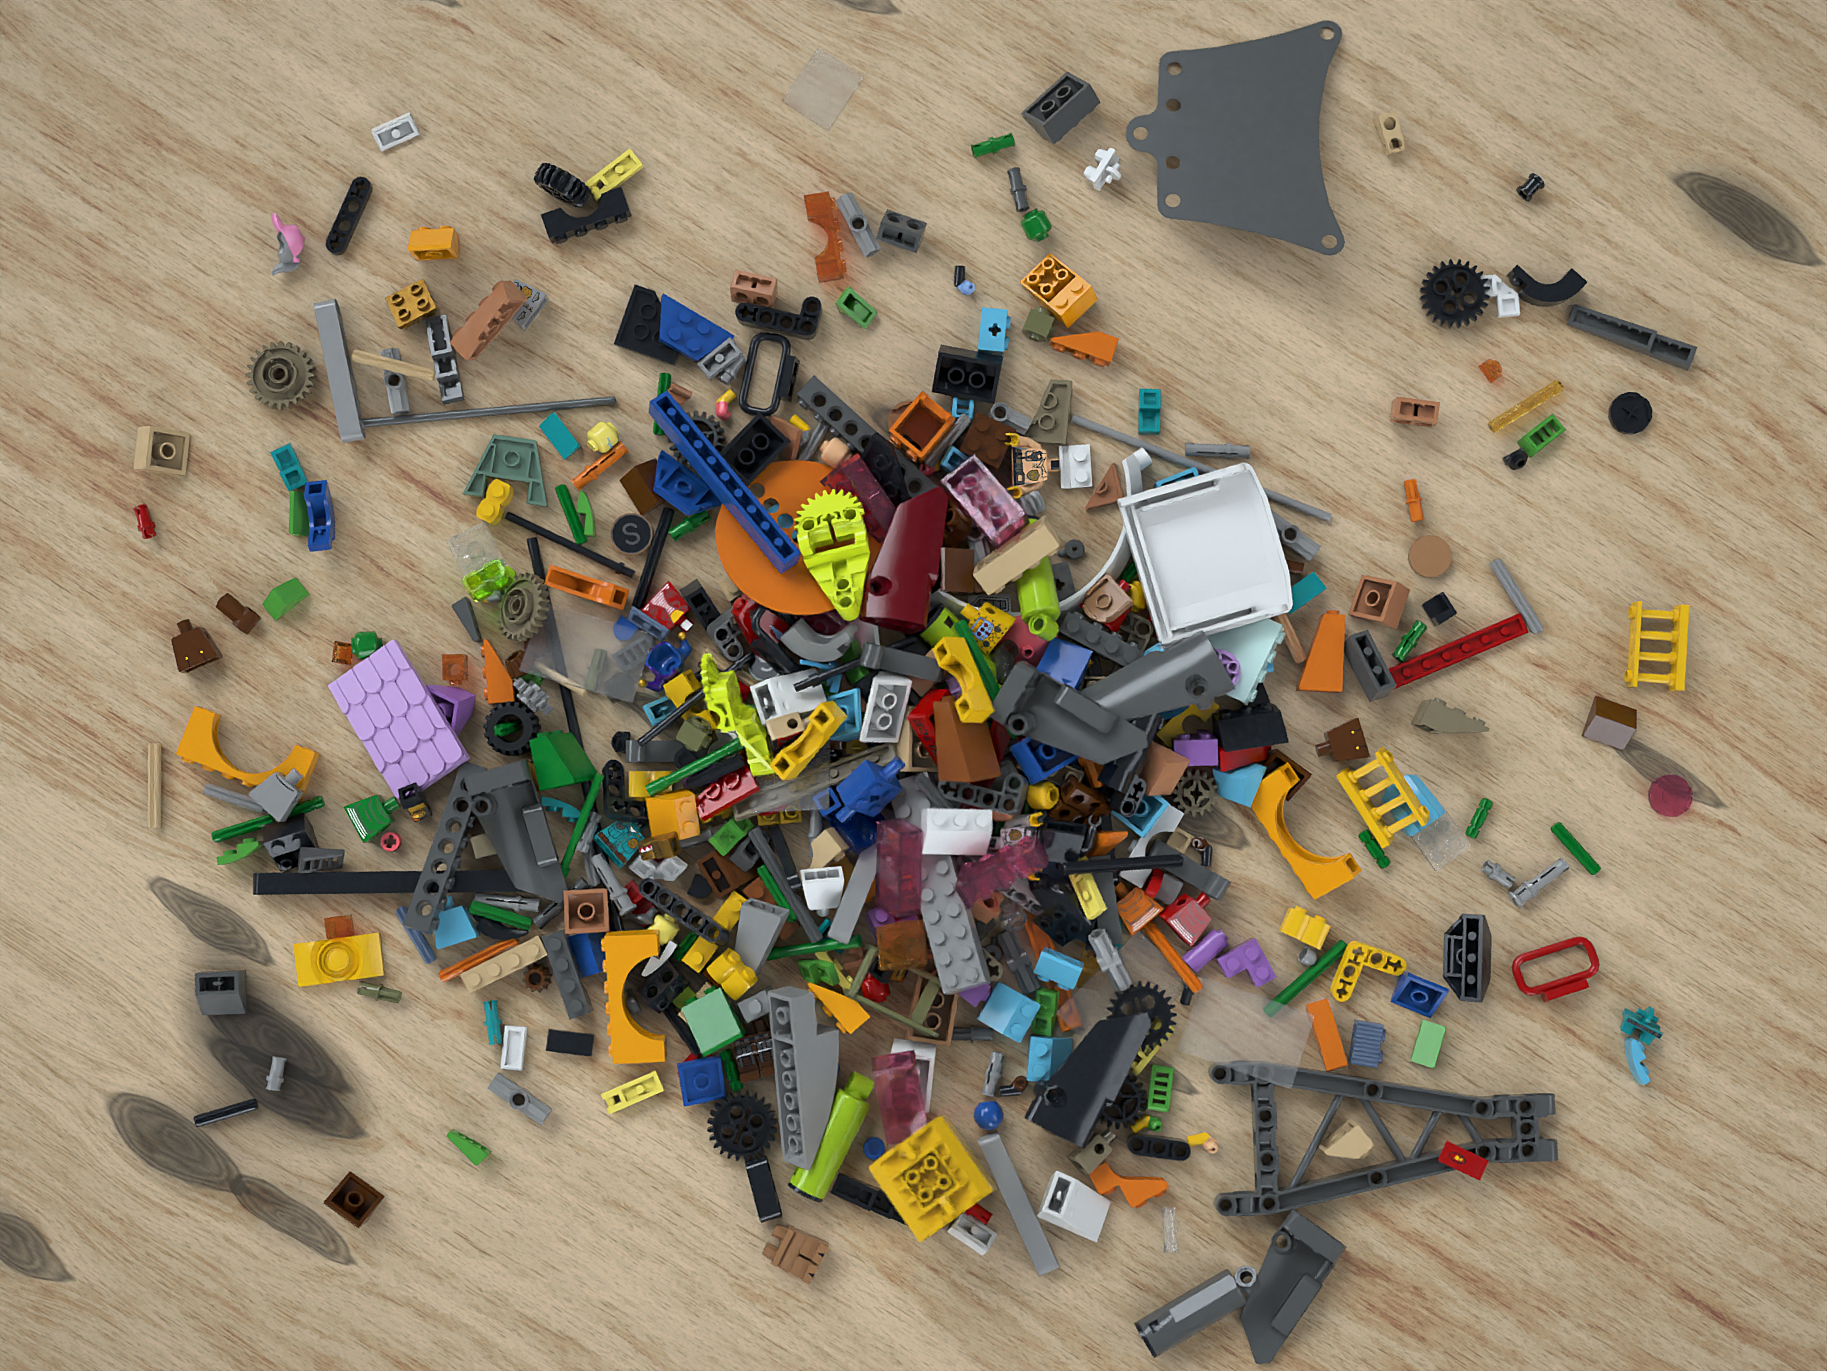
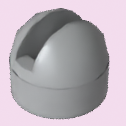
M1305 947L1298 956V961L1308 966L1313 965L1317 960L1316 953L1309 947Z

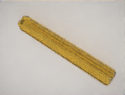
M1559 380L1550 383L1488 422L1489 429L1496 433L1563 391V384Z

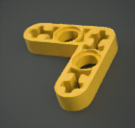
M1351 941L1344 951L1330 986V993L1337 1001L1344 1002L1350 998L1363 965L1398 976L1406 970V961L1398 954L1360 941ZM1359 947L1361 953H1356L1355 955L1352 951ZM1374 953L1381 954L1380 962H1371V957ZM1349 958H1350L1351 960L1354 959V960L1357 962V964H1355V963L1352 962V961H1349L1348 959H1349ZM1387 959L1393 963H1396L1398 960L1400 966L1393 968L1387 963ZM1347 966L1354 967V973L1351 976H1344L1343 971ZM1342 978L1343 980L1349 982V984H1347L1346 982L1343 983L1340 979ZM1343 986L1345 992L1338 994L1336 990L1341 989Z

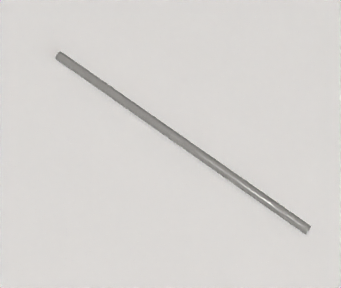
M1073 414L1071 422L1136 448L1140 449L1142 447L1149 453L1185 467L1193 468L1196 466L1198 472L1206 474L1217 470ZM1263 488L1268 499L1328 522L1331 519V513Z

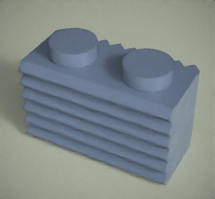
M1354 1019L1348 1058L1349 1063L1374 1068L1378 1067V1063L1382 1062L1383 1051L1380 1050L1381 1042H1384L1386 1037V1029H1383V1024Z

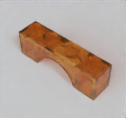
M829 191L804 195L808 222L821 226L828 236L825 249L815 257L818 281L823 283L844 279L843 272H847L845 259L841 260L840 252L843 251L842 239H837L836 231H840L838 218L833 217V210H836L835 198H830Z

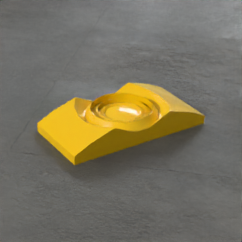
M380 932L293 944L298 987L385 975Z

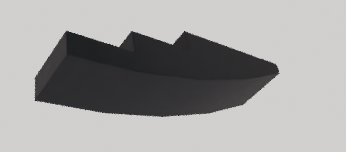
M839 1172L830 1192L831 1194L867 1211L871 1210L881 1216L908 1226L884 1190Z

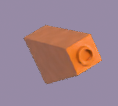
M1326 610V614L1320 615L1296 685V691L1342 692L1345 615L1339 614V611Z

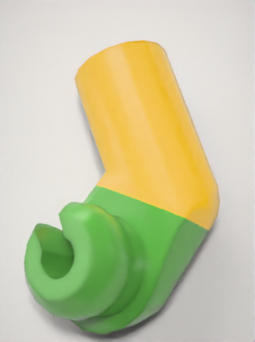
M1144 1114L1141 1119L1135 1120V1125L1129 1124L1135 1134L1143 1128L1153 1130L1154 1132H1159L1163 1128V1124L1158 1117Z

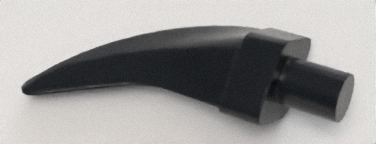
M473 914L472 916L478 922L476 929L493 939L511 940L529 933L528 930L509 928L501 922Z

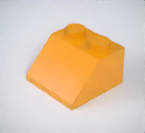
M439 226V229L431 230L429 227L417 228L418 230L411 231L408 251L417 261L459 258L458 233L451 226Z
M686 787L645 798L651 837L676 832L678 839L683 840L701 835L695 794Z

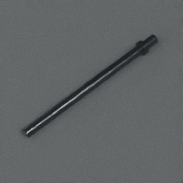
M509 511L505 516L506 520L614 570L618 575L623 574L632 579L635 571L626 567L624 563H617L588 548L577 545L575 542Z
M746 653L739 660L732 661L733 664L723 672L734 670L736 673L738 670L742 671L744 669L743 666L752 660L751 655ZM703 688L639 738L637 742L642 747L705 698Z

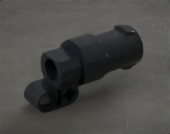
M1157 713L1128 721L1146 732L1148 747L1105 763L1097 781L1115 789L1110 798L1109 806L1111 810L1124 817L1134 815L1147 788L1146 782L1139 778L1149 757L1146 754L1155 734L1163 726L1164 717Z

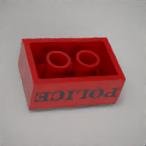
M930 689L906 717L937 767L933 702L942 701L943 696H952L949 689Z

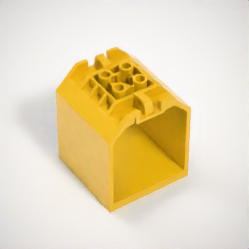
M940 1115L868 1167L919 1243L931 1237L998 1188L950 1118L946 1115Z

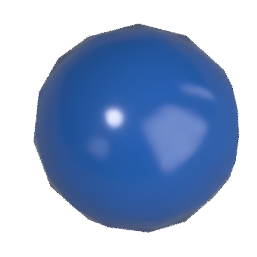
M981 1102L974 1109L975 1122L984 1130H994L1003 1121L1004 1113L1002 1107L997 1102Z

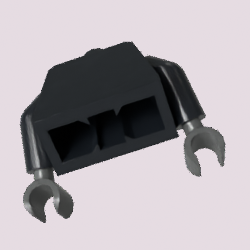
M1035 809L1034 814L1039 813V810ZM1044 810L1043 817L1037 816L1038 822H1044V824L1036 827V843L1041 851L1045 853L1046 859L1056 862V869L1061 871V864L1063 862L1078 861V858L1085 857L1093 848L1097 835L1096 827L1101 824V817L1099 818V823L1095 825L1091 823V815L1088 819L1090 827L1087 828L1086 824L1046 819L1049 814L1047 810Z

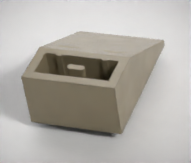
M1439 698L1422 701L1411 722L1412 725L1430 734L1481 733L1490 730V728L1484 726L1485 722L1476 717L1473 719L1465 716L1466 712L1456 707L1454 709L1447 707V703Z

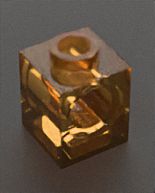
M442 654L443 681H449V685H462V681H468V655ZM454 664H458L460 672L453 676L450 671L451 667Z

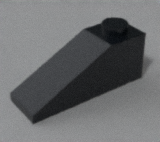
M696 579L679 591L707 632L708 625L721 614L698 579ZM722 629L717 631L716 637L722 634Z

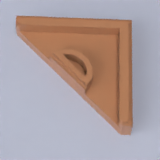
M771 415L769 417L770 422L791 441L782 450L785 461L796 460L802 430L776 415Z
M1116 463L1111 464L1087 503L1085 510L1118 503L1117 499L1124 498Z

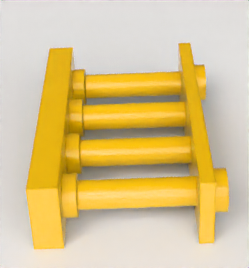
M1642 601L1631 603L1628 609V618L1630 619L1628 669L1624 673V681L1627 683L1626 688L1637 687V683L1640 681L1666 683L1669 686V691H1685L1690 605L1680 604L1674 606L1672 611L1642 609ZM1641 618L1671 620L1673 622V630L1671 632L1641 630ZM1640 639L1670 641L1672 643L1671 652L1669 654L1640 652ZM1639 660L1668 662L1670 673L1668 675L1638 673Z
M1384 746L1375 752L1377 759L1356 771L1350 770L1348 766L1336 775L1382 849L1393 842L1395 839L1394 833L1417 820L1423 827L1431 819L1427 807L1420 803L1394 763L1392 753L1386 750ZM1383 765L1389 777L1368 789L1362 788L1358 782L1359 778ZM1395 784L1401 795L1378 808L1374 807L1370 797ZM1406 802L1413 813L1390 826L1386 825L1382 815Z

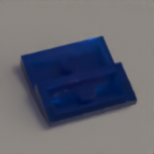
M856 812L845 824L840 822L837 817H833L830 822L855 855L873 846L893 831L892 826L881 813L871 817Z

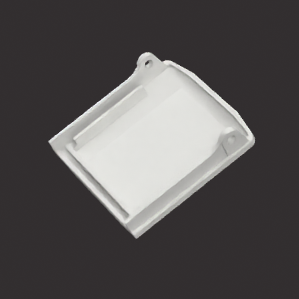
M1240 463L1117 499L1129 546L1161 649L1171 647L1203 630L1206 636L1284 614L1291 610L1293 600L1287 562L1267 496L1252 466L1248 463Z

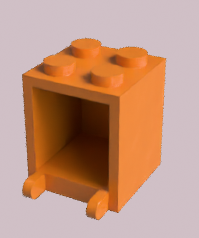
M921 391L888 430L890 442L898 450L900 448L904 449L907 453L906 456L912 462L916 463L918 461L922 464L954 425L955 418L951 413L945 411L933 401L928 394ZM907 435L911 440H913L917 445L921 447L920 450L914 447L903 436Z

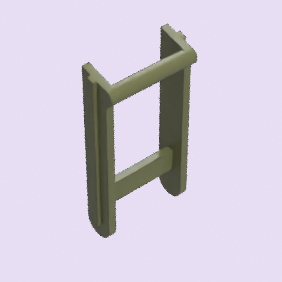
M869 943L868 945L865 944L864 949L868 950L850 989L844 988L843 995L927 1036L930 1034L938 1038V1033L922 1026L941 986L939 977ZM875 955L928 979L910 1019L857 994Z

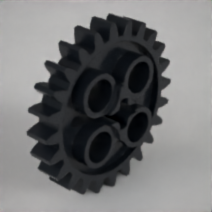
M1450 259L1447 266L1442 261L1440 269L1433 266V273L1427 272L1426 277L1429 280L1423 279L1422 284L1426 287L1420 288L1419 291L1425 295L1421 296L1419 300L1426 301L1422 309H1429L1426 314L1427 317L1432 314L1434 315L1433 323L1439 319L1441 320V327L1447 322L1449 329H1451L1453 323H1456L1457 328L1460 329L1462 322L1469 326V319L1476 322V314L1483 315L1484 312L1481 308H1487L1488 306L1484 301L1490 299V295L1485 294L1490 290V287L1484 286L1488 279L1480 278L1484 272H1475L1477 265L1469 268V261L1465 265H1461V259L1456 264ZM1446 277H1449V278H1450V280H1451V285H1450V283L1448 282V280L1446 279ZM1455 277H1464L1466 283L1458 284ZM1442 284L1445 286L1446 291L1440 293L1435 289V286ZM1452 289H1453V291H1454L1455 293H1457V292L1459 293V295H1458L1457 298H1456L1455 295H1452V296L1450 295L1451 292H1452ZM1465 295L1472 296L1474 303H1466L1463 297ZM1447 303L1452 304L1454 311L1447 312L1443 305ZM1458 303L1463 308V311H1460Z
M1138 981L1137 987H1134L1132 983L1130 989L1124 990L1122 994L1115 992L1118 999H1110L1114 1007H1107V1010L1111 1011L1112 1015L1106 1016V1019L1130 1016L1123 1014L1121 1010L1122 1005L1128 1002L1134 1006V1012L1131 1015L1138 1014L1134 998L1137 997L1142 1012H1147L1149 1019L1153 1017L1160 1018L1161 1027L1156 1030L1149 1028V1034L1146 1035L1141 1045L1142 1052H1145L1147 1045H1149L1151 1050H1154V1043L1161 1047V1038L1166 1041L1169 1040L1165 1034L1166 1032L1173 1033L1169 1026L1176 1025V1022L1172 1021L1171 1017L1177 1016L1176 1013L1171 1012L1175 1005L1168 1004L1171 996L1164 998L1163 995L1166 990L1158 992L1157 984L1153 989L1150 988L1149 981L1145 987H1142L1141 981ZM1146 996L1153 997L1155 1001L1154 1006L1150 1009L1142 1005V1000Z
M738 1090L735 1097L729 1092L728 1100L722 1096L720 1099L722 1104L715 1102L714 1107L716 1110H710V1115L714 1118H708L707 1123L713 1125L707 1128V1132L713 1133L709 1140H716L713 1147L721 1146L720 1154L727 1151L728 1159L732 1155L736 1156V1161L739 1160L740 1156H743L744 1160L747 1161L748 1155L756 1159L757 1151L763 1155V1147L770 1149L771 1145L768 1141H775V1136L771 1133H777V1128L773 1127V1125H776L778 1120L771 1118L776 1112L768 1111L771 1108V1103L764 1105L765 1097L758 1100L757 1092L752 1097L749 1096V1090L745 1092V1095H741L740 1090ZM738 1107L743 1113L735 1116L732 1114L731 1109ZM750 1108L751 1112L746 1120V1127H743L738 1142L734 1143L739 1125L742 1124L745 1113ZM753 1116H760L763 1121L760 1124H754L751 1118ZM725 1127H730L734 1130V1133L732 1135H725L722 1130ZM749 1135L753 1137L754 1141L747 1144L743 1142L742 1138Z

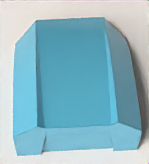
M1407 774L1404 776L1405 780L1420 803L1427 807L1430 813L1429 817L1431 818L1423 827L1417 820L1402 829L1407 836H1412L1441 817L1446 811L1417 775ZM1395 784L1385 790L1382 797L1384 804L1401 795ZM1406 802L1390 811L1396 821L1413 813Z

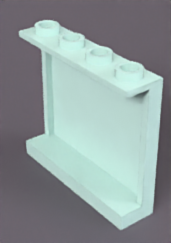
M1267 618L1207 636L1214 649L1226 650L1232 653L1240 664V679L1235 685V689L1225 695L1243 702L1246 706H1248L1249 702L1254 701L1258 692L1255 689L1258 683H1262L1266 677L1267 671L1265 669L1267 664L1273 662L1276 656V651L1274 650L1277 644H1281L1286 632H1283L1284 627L1282 624Z

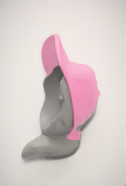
M274 213L272 215V223L278 232L277 239L280 243L278 257L280 263L273 268L271 272L273 276L277 273L292 272L300 267L299 254L304 247L305 240L297 225H285L278 214Z

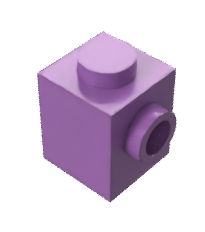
M988 983L959 992V995L976 1007L980 1000L984 1002L991 993L989 990L991 985Z

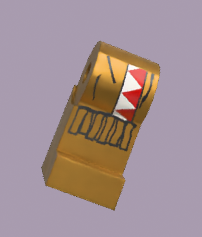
M676 832L648 837L637 842L643 861L666 857V859L674 858L682 850Z

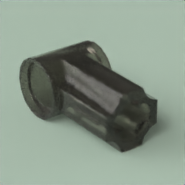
M1010 639L1003 641L990 652L991 660L996 665L997 683L1000 685H1004L1014 668V657L1019 652L1015 642Z

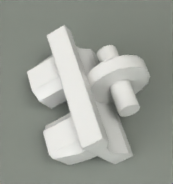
M1109 148L1108 151L1098 149L1094 159L1095 162L1100 163L1096 169L1089 165L1084 171L1085 178L1098 191L1101 190L1105 182L1110 184L1112 179L1120 180L1122 177L1118 172L1121 167L1118 163L1120 159L1112 148Z

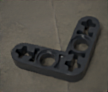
M609 760L602 768V774L604 775L602 781L604 814L612 820L649 825L646 802L625 799L623 765L618 760ZM609 786L617 787L618 794L612 793L609 790ZM630 807L638 809L639 816L633 815Z

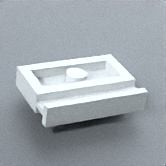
M1090 444L1059 446L1061 489L1092 488Z

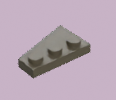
M1050 380L1040 402L1039 409L1025 437H1029L1040 444L1067 445L1072 381Z

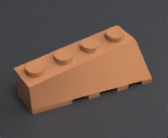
M511 280L497 282L492 288L493 292L480 301V307L476 312L468 315L464 326L458 328L453 333V339L449 343L466 361L476 360L528 300Z

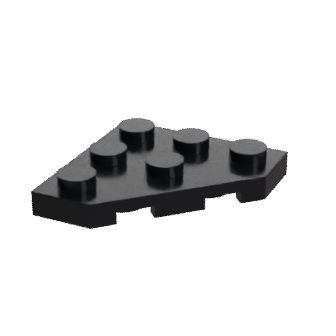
M634 285L614 345L675 366L679 352L659 341L661 303L655 291Z
M875 432L871 436L848 481L894 515L897 505L910 500L894 445L878 432Z

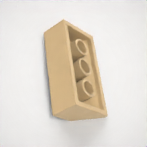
M1044 515L975 564L973 576L988 596L993 592L995 594L1001 592L1006 587L1005 584L1007 582L1018 580L1023 575L1022 572L1027 568H1035L1041 563L1040 559L1046 555L1050 557L1059 550L1060 540L1048 518Z

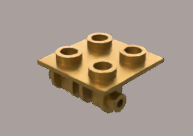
M423 279L385 298L396 324L401 330L404 328L407 330L415 322L418 324V318L424 321V315L428 318L436 315V312L439 311Z

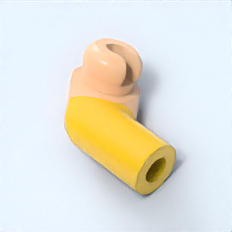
M1206 1132L1186 1137L1190 1147L1201 1145L1211 1154L1216 1153L1219 1149L1217 1140Z

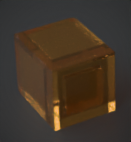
M352 914L324 918L327 940L354 936Z

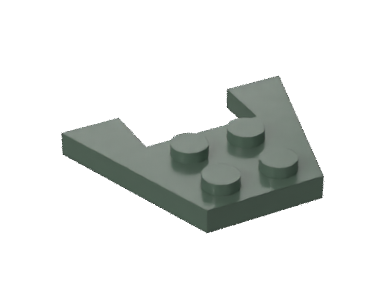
M493 434L463 495L485 498L488 477L529 483L526 504L548 507L537 441Z

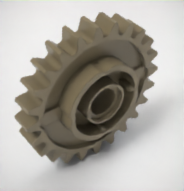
M279 341L278 346H276L275 343L271 342L270 348L263 345V352L255 351L257 358L250 357L253 365H247L251 372L245 375L251 378V380L246 382V384L253 386L250 392L256 394V400L262 399L261 404L264 406L269 403V407L272 409L276 405L280 410H283L284 405L291 409L292 403L299 406V399L306 401L305 393L312 394L308 388L309 386H315L311 379L316 378V375L311 373V371L316 368L313 365H309L312 359L306 357L307 352L304 350L300 352L299 346L296 345L293 348V344L290 342L285 346L282 341ZM285 371V377L282 380H277L278 373Z
M527 572L525 574L519 573V577H513V582L508 581V588H503L504 595L500 598L502 601L497 604L500 610L496 614L500 615L497 622L501 623L499 629L503 630L502 635H505L506 638L521 642V640L527 641V638H533V633L538 634V626L543 627L542 620L547 619L545 612L549 611L546 605L550 602L546 597L550 592L545 591L547 585L543 584L544 580L540 579V576Z

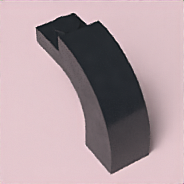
M1518 265L1506 275L1513 286L1522 289L1518 294L1521 300L1541 307L1564 303L1587 284V281L1573 268L1567 271L1558 282L1553 284L1537 282Z

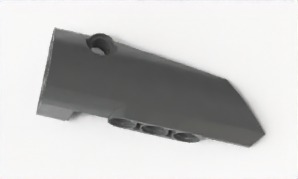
M1201 630L1163 652L1156 650L1141 657L1080 692L1126 721L1193 704L1200 710H1206L1213 705L1215 696L1219 698L1235 689V686L1207 636Z
M1027 661L1016 663L992 703L994 711L989 715V717L1007 727L1015 735L1029 737L1101 765L1148 747L1146 732L1070 685L1060 683ZM1019 718L1024 721L1023 730H1019L1016 726Z
M528 760L517 761L464 777L471 801V809L477 815L515 888L561 903L564 899L563 891L568 889L546 814L538 798ZM480 800H484L488 804V809L484 813L477 809V804Z
M1294 1209L1291 1210L1278 1231L1273 1235L1271 1245L1258 1273L1260 1280L1259 1289L1249 1295L1247 1304L1244 1306L1240 1316L1256 1364L1270 1363L1347 1248L1339 1240ZM1281 1235L1285 1236L1288 1240L1285 1248H1280L1276 1243L1277 1238Z

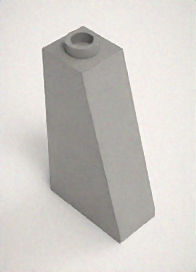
M749 898L741 905L735 952L740 955L743 964L754 970L757 977L785 924L790 910Z

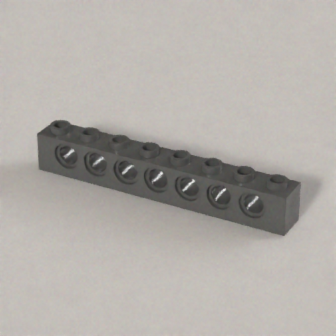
M815 375L797 393V398L799 399L797 402L805 410H808V408L815 413L813 417L822 425L826 422L830 426L829 431L838 439L839 437L844 439L851 452L855 453L857 451L862 455L864 451L861 446L862 442L870 440L871 436L877 431ZM819 397L824 398L826 403L822 407H817L814 404L815 399ZM832 412H839L842 417L839 421H832L830 414ZM854 426L858 431L855 435L851 436L845 432L846 428ZM895 449L900 467L905 472L904 480L910 499L937 487ZM911 483H918L921 489L919 492L913 493L908 487Z
M464 762L460 765L403 923L405 927L428 935H432L433 931H437L440 924L439 914L441 910L445 909L448 899L446 895L448 889L451 890L455 882L454 872L456 869H459L462 862L463 848L466 849L470 837L468 833L470 828L475 826L477 816H475L471 809V801L466 791L464 777L487 771V768L469 762ZM484 800L478 802L477 808L482 806ZM461 804H469L465 812H459ZM456 823H461V829L453 833L452 826ZM447 844H454V849L452 852H444V848ZM446 864V871L438 874V866ZM438 884L439 891L431 895V886ZM426 905H431V912L428 915H423V908Z

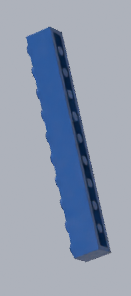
M665 391L651 400L648 413L779 573L782 574L797 564L801 552L671 394Z

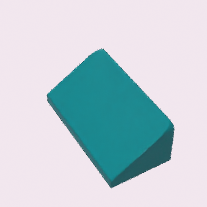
M555 412L550 414L539 425L564 460L582 448Z

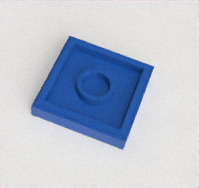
M720 1055L677 1063L684 1107L719 1100L722 1096L727 1098Z

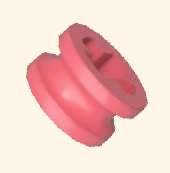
M387 832L381 837L380 842L384 850L396 851L401 847L402 839L398 833ZM394 836L393 840H396V844H393L390 848L388 847L390 844H386V839Z

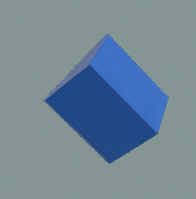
M607 932L581 933L568 937L581 978L603 971V960H606L605 951L602 952L601 940Z
M1404 971L1398 979L1390 1002L1431 1018L1448 994L1449 989Z

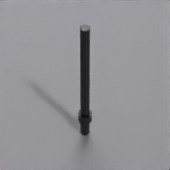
M911 635L886 647L900 650L917 643L915 636ZM860 657L822 673L809 675V678L793 684L795 691L799 692L811 686L814 688L821 685V682L862 666L859 664Z

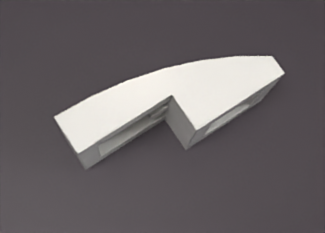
M674 940L669 941L661 957H650L641 975L646 977L663 965L679 943Z

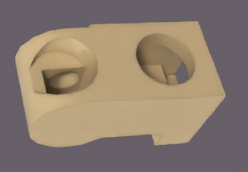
M1397 111L1379 115L1373 119L1375 128L1378 129L1380 139L1382 140L1385 154L1389 155L1403 151L1404 139Z

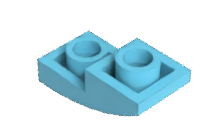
M1627 1037L1625 1039V1054L1629 1068L1636 1082L1645 1085L1651 1081L1648 1077L1649 1071L1642 1062L1639 1063L1647 1058L1643 1053L1645 1048L1638 1039L1635 1040Z

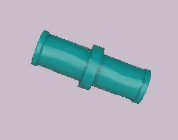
M497 1000L491 1001L492 1010H490L489 1001L483 1002L486 1017L484 1026H487L488 1044H495L494 1035H496L497 1044L503 1043L500 1029L502 1020L499 1019Z

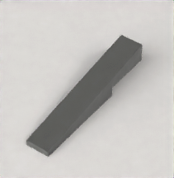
M1574 304L1567 323L1568 326L1686 371L1690 368L1697 350L1696 346L1659 335L1655 330Z

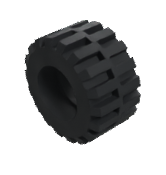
M518 702L500 703L497 705L498 707L492 708L490 715H487L485 718L487 720L486 724L483 725L486 731L484 737L487 738L488 745L492 746L496 752L508 756H520L525 752L531 751L529 740L537 738V734L541 729V725L538 722L539 717L527 705ZM510 716L520 718L524 725L522 736L514 742L507 741L501 736L496 737L494 735L495 730L493 729L494 726L503 723Z

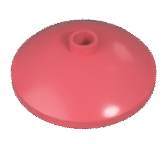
M1016 616V620L995 645L996 653L1012 668L1019 661H1027L1037 668L1050 641H1045L1029 631L1028 625L1023 622L1022 616Z

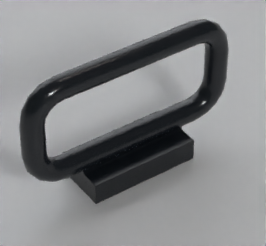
M761 332L752 338L739 394V405L745 413L756 416L760 412L764 417H769L778 410L781 399L787 402L792 401L800 361L796 356L790 355L791 345L785 336ZM765 340L778 342L782 345L783 350L772 403L768 408L752 407L747 403L758 345L761 341Z
M759 605L751 618L752 630L759 639H754L750 647L777 674L809 670L811 666L797 665L760 627V619L767 610V607ZM778 612L790 626L798 621L792 614Z

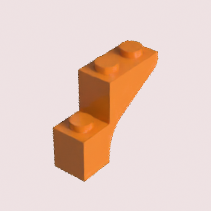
M554 565L549 566L544 584L553 589L620 610L624 609L629 594V589Z
M1105 1159L1089 1174L1099 1195L1103 1193L1108 1195L1116 1190L1115 1187L1119 1185L1131 1208L1134 1206L1136 1208L1144 1206L1147 1203V1199L1153 1196L1158 1198L1167 1192L1166 1189L1169 1188L1168 1183L1163 1177L1119 1175L1109 1167Z

